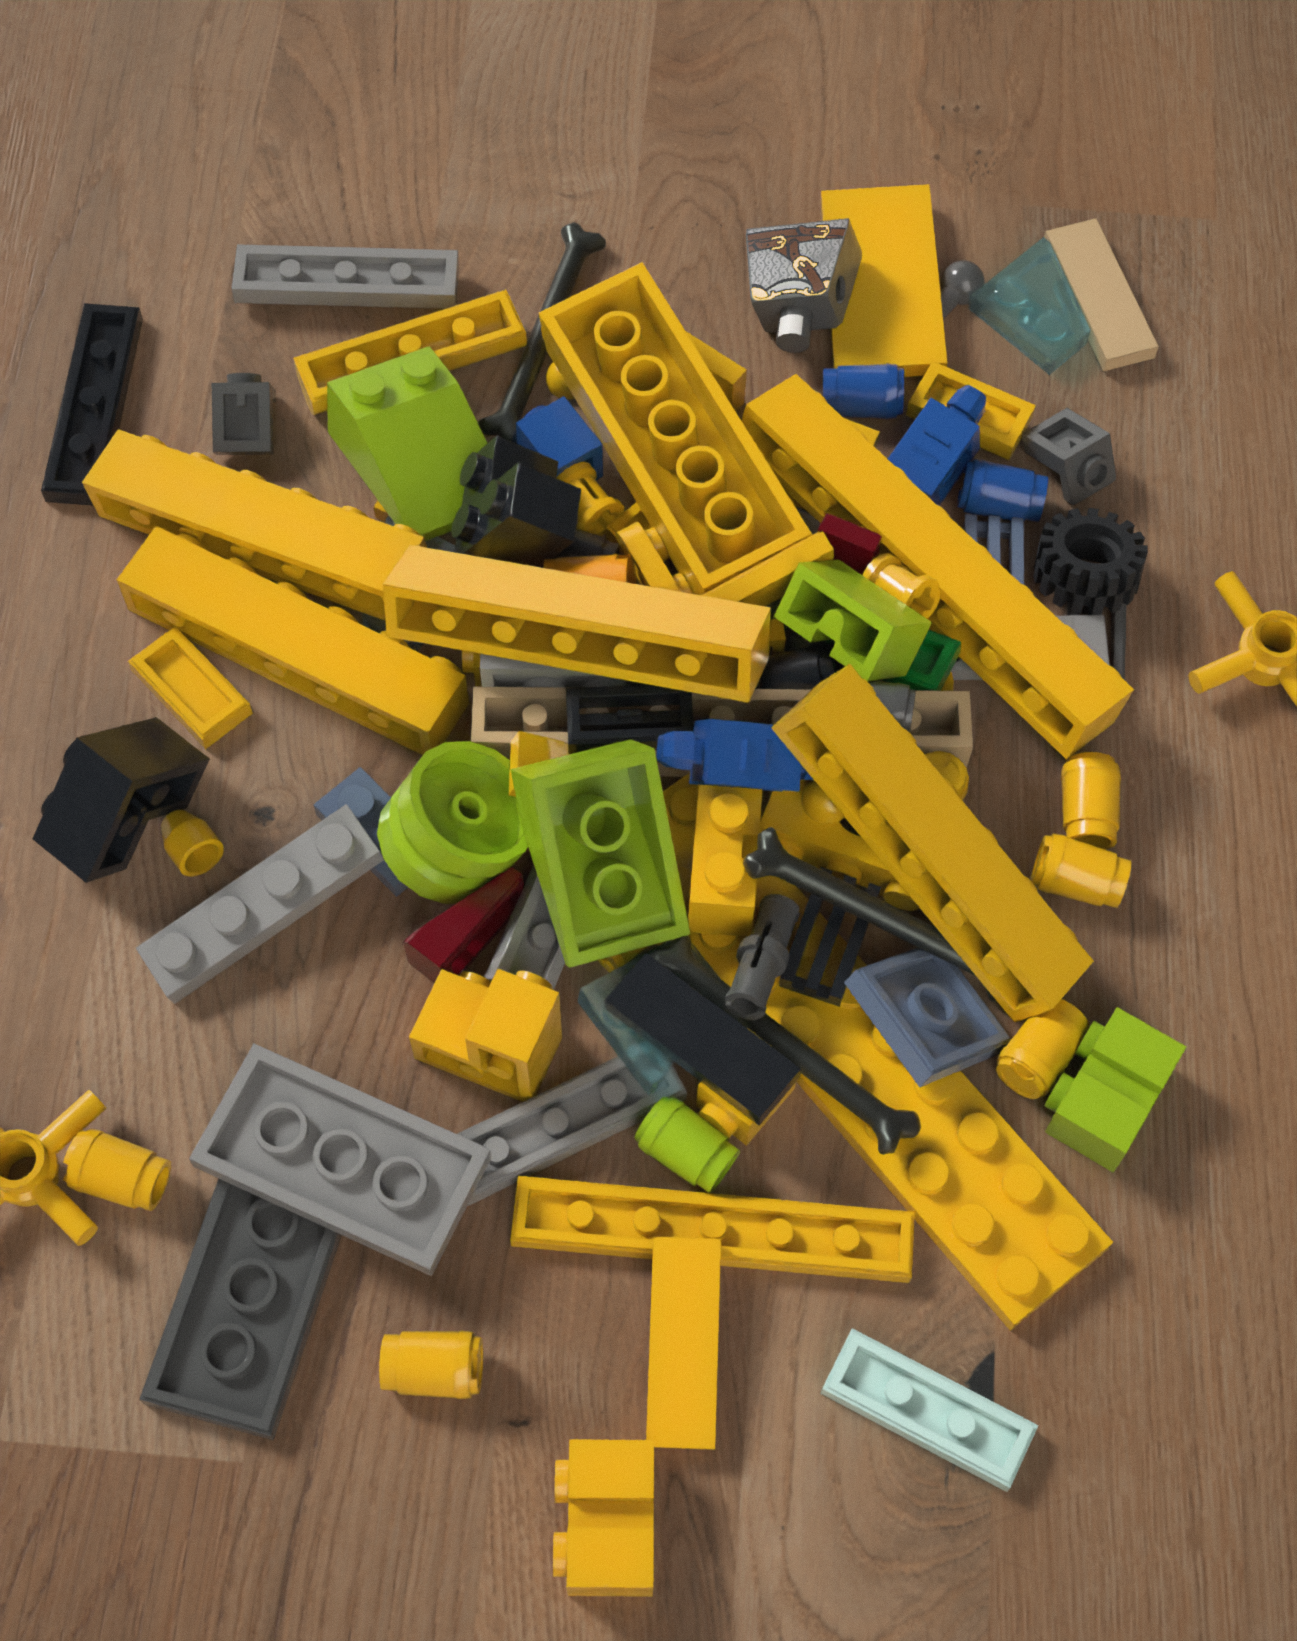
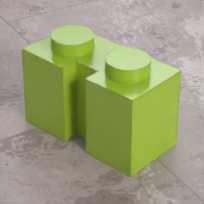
M840 560L800 562L774 615L776 619L809 642L834 640L836 643L829 656L844 666L851 664L861 678L867 682L906 676L932 624L924 616Z
M1118 1007L1106 1026L1093 1021L1075 1052L1077 1056L1086 1060L1075 1079L1063 1072L1044 1105L1055 1112L1045 1133L1114 1173L1129 1150L1187 1046Z

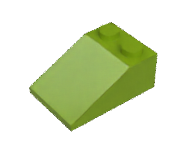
M431 347L422 348L327 382L328 434L394 523L403 524L414 529L425 538V541L452 531L454 518L463 501L465 487L460 484L462 467L472 452L477 453L488 443L459 383Z
M630 739L510 769L523 832L566 966L571 968L691 935L655 749L653 747Z

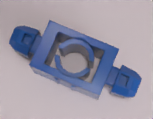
M966 385L957 390L947 402V407L930 398L888 457V460L902 469L908 478L936 505H941L962 475L966 462H971L980 449V426L977 424L985 412L986 396L976 388Z
M719 719L694 721L693 731H670L659 735L657 740V761L665 767L690 770L689 784L752 788L783 792V790L799 792L800 780H814L771 729L773 724Z

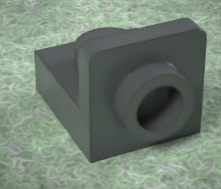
M232 373L227 375V383H211L213 453L216 455H274L273 403L276 402V390L270 382H262L261 375L255 373Z
M1065 408L1022 433L1025 453L1060 474L1063 498L1070 504L1075 505L1115 481L1116 472L1110 433L1069 408Z

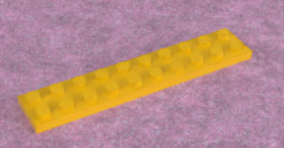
M690 772L663 791L687 918L689 916L698 785L689 784ZM769 875L757 878L752 928L760 910V902L767 895L780 894L792 899L800 908L798 912L800 913L799 919L795 923L786 948L789 953L808 899L797 886L779 877ZM820 912L796 975L804 979L808 978L828 923ZM690 932L691 935L688 936L691 938V951L696 961L731 987L739 966L736 958L740 942L746 936ZM839 934L837 935L820 983L831 988L847 946L846 941ZM859 956L852 973L856 969L867 966ZM780 976L776 977L766 1004L765 1013L885 1105L895 1110H909L918 1114L921 1123L918 1135L914 1138L900 1139L894 1153L883 1155L878 1151V1140L870 1125L802 1073L796 1081L907 1211L915 1212V1221L1010 1331L1110 1248L1113 1241L961 1070L919 1087L848 988H846L841 1005L838 1007L780 987Z

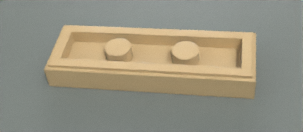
M1097 218L1045 231L1043 245L1102 370L1107 371L1154 359L1159 346Z

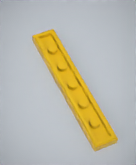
M518 1176L510 1242L511 1247L652 1259L653 1236L721 1239L720 1266L910 1283L913 1265L915 1212Z

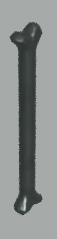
M574 222L562 227L561 237L565 243V251L540 312L570 297L585 258L606 247V240L600 233L585 232L580 224ZM539 315L501 408L493 415L479 420V427L484 435H499L517 444L516 422L521 420L547 354Z
M769 827L759 833L757 850L747 854L744 858L743 865L751 878L756 879L769 875L779 877L976 976L937 928L789 854L780 843L774 828ZM985 988V991L990 1001L996 1002L995 998Z
M688 935L674 939L669 949L651 952L650 956L800 1067L801 1073L870 1125L876 1134L880 1154L894 1153L900 1139L914 1138L918 1135L921 1123L916 1112L895 1110L885 1105L766 1013L757 1020H746L732 1014L725 1006V997L731 987L696 961L691 951V938Z

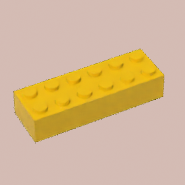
M643 262L539 312L545 346L549 356L650 526L654 527L666 547L669 558L678 573L681 572L685 577L693 594L703 595L812 535Z

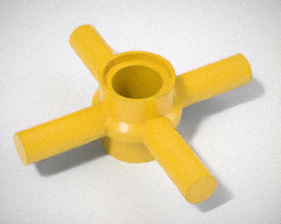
M1234 571L1225 573L1215 581L1214 586L1244 628L1239 641V650L1189 672L1188 677L1191 687L1196 693L1201 694L1244 675L1249 681L1260 686H1275L1281 683L1297 707V617L1281 610L1262 613ZM1264 645L1273 646L1277 650H1279L1280 653L1273 652L1267 649Z
M90 1090L86 1091L39 1135L20 1129L5 1132L0 1127V1206L4 1202L25 1207L38 1204L77 1246L88 1242L97 1232L98 1226L57 1185L59 1181L57 1154L73 1140L78 1132L84 1130L107 1109ZM24 1157L36 1158L34 1168L27 1176L18 1180H8L9 1170L16 1161Z

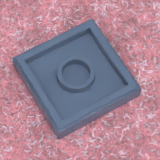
M915 948L856 969L844 982L919 1087L1000 1054L1001 1050L1011 1040L959 968L920 948Z

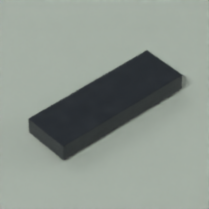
M647 953L604 1000L607 1011L759 1126L800 1078V1067Z

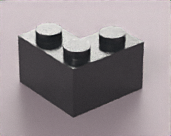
M496 436L477 453L472 452L462 467L460 484L465 488L462 506L456 513L452 524V536L456 538L454 553L541 567L544 565L545 559H552L574 542L581 489L556 479L559 461Z
M157 717L77 737L64 754L63 770L54 790L42 804V818L32 839L85 883L126 870L148 821L188 807L210 758Z

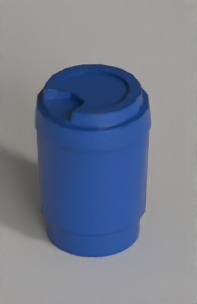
M890 363L839 365L837 368H823V397L844 418L895 419L898 415H903L904 368Z
M973 459L972 462H966L963 471L965 473L963 486L959 490L957 507L962 508L963 512L972 515L1000 516V518L1011 520L1012 517L1023 518L1024 521L1039 522L1047 494L1048 476L1034 474V471L983 459Z

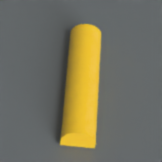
M505 289L294 357L293 360L312 415H317L327 411V382L428 346L431 347L446 368L451 371L525 347L527 345V337L522 322Z

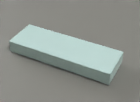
M853 1328L820 1393L1006 1492L1011 1488L1039 1426Z

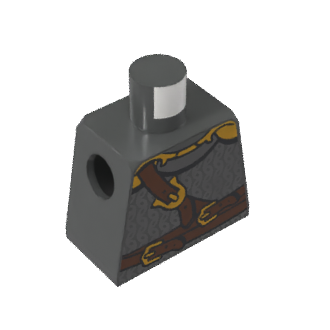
M849 218L750 228L746 230L752 306L764 331L771 334L777 333L776 345L781 350L790 353L803 352L810 346L811 330L836 328L843 323L862 260V250Z

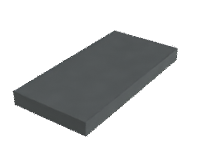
M218 1178L139 1400L145 1405L274 1441L342 1235Z

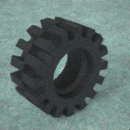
M1077 508L1069 510L1067 518L1059 513L1053 516L1052 523L1047 522L1040 536L1033 577L1035 584L1041 583L1039 591L1045 597L1054 593L1052 603L1062 607L1068 601L1073 603L1071 612L1081 614L1083 606H1088L1091 608L1092 615H1102L1104 605L1113 613L1120 610L1122 602L1129 605L1133 601L1134 595L1138 592L1148 553V545H1144L1145 537L1142 532L1133 533L1135 525L1129 520L1119 525L1117 523L1119 515L1108 512L1107 517L1102 518L1098 517L1099 509L1088 508L1087 516H1082ZM1081 559H1090L1097 561L1101 564L1089 563Z

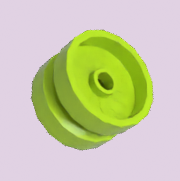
M471 741L444 742L423 754L380 812L377 837L382 856L400 882L421 897L443 904H456L507 871L528 848V844L523 832L517 799L514 796H509V759L495 749Z

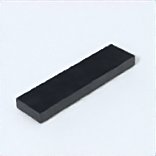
M84 303L41 489L45 502L94 506L82 481L116 431L120 428L143 322L139 307Z

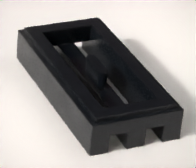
M654 685L566 688L569 754L630 739L657 750L659 735L670 731H693L692 692ZM680 705V710L643 712L642 709L618 710L617 713H579V709Z
M820 867L821 870L832 875V870ZM847 875L844 876V879H840L876 898L879 897L880 886L869 883L868 887L856 884V878ZM811 894L789 952L788 965L785 972L780 976L779 986L840 1007L847 988L844 982L852 974L869 922L859 917L856 918L832 988L822 985L820 983L846 913L845 910L834 905L808 978L804 979L796 976L824 901Z

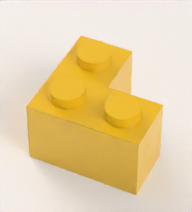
M441 969L409 1035L414 1059L524 1102L537 1095L562 1040L559 992L553 990V986L546 979L528 971H518L514 975L497 969L492 981H489L485 977L473 972L463 971L458 976Z

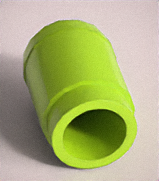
M663 1096L649 1111L634 1136V1139L638 1142V1148L647 1156L652 1157L694 1187L698 1185L708 1193H712L717 1188L740 1154V1150L728 1142L729 1138L675 1097L668 1098Z

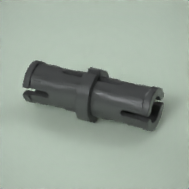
M770 894L761 900L760 910L751 934L740 942L736 958L739 966L731 988L726 994L725 1006L732 1014L739 1018L757 1020L765 1015L766 1004L775 979L785 972L790 955L786 948L795 923L799 919L800 913L798 912L800 908L792 899L780 894Z

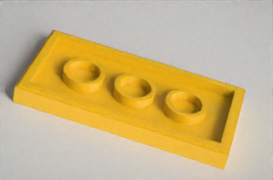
M930 184L821 191L822 221L849 218L862 250V260L843 323L836 328L830 329L833 368H837L839 365L890 363L904 368V377L924 376L932 361L947 367Z

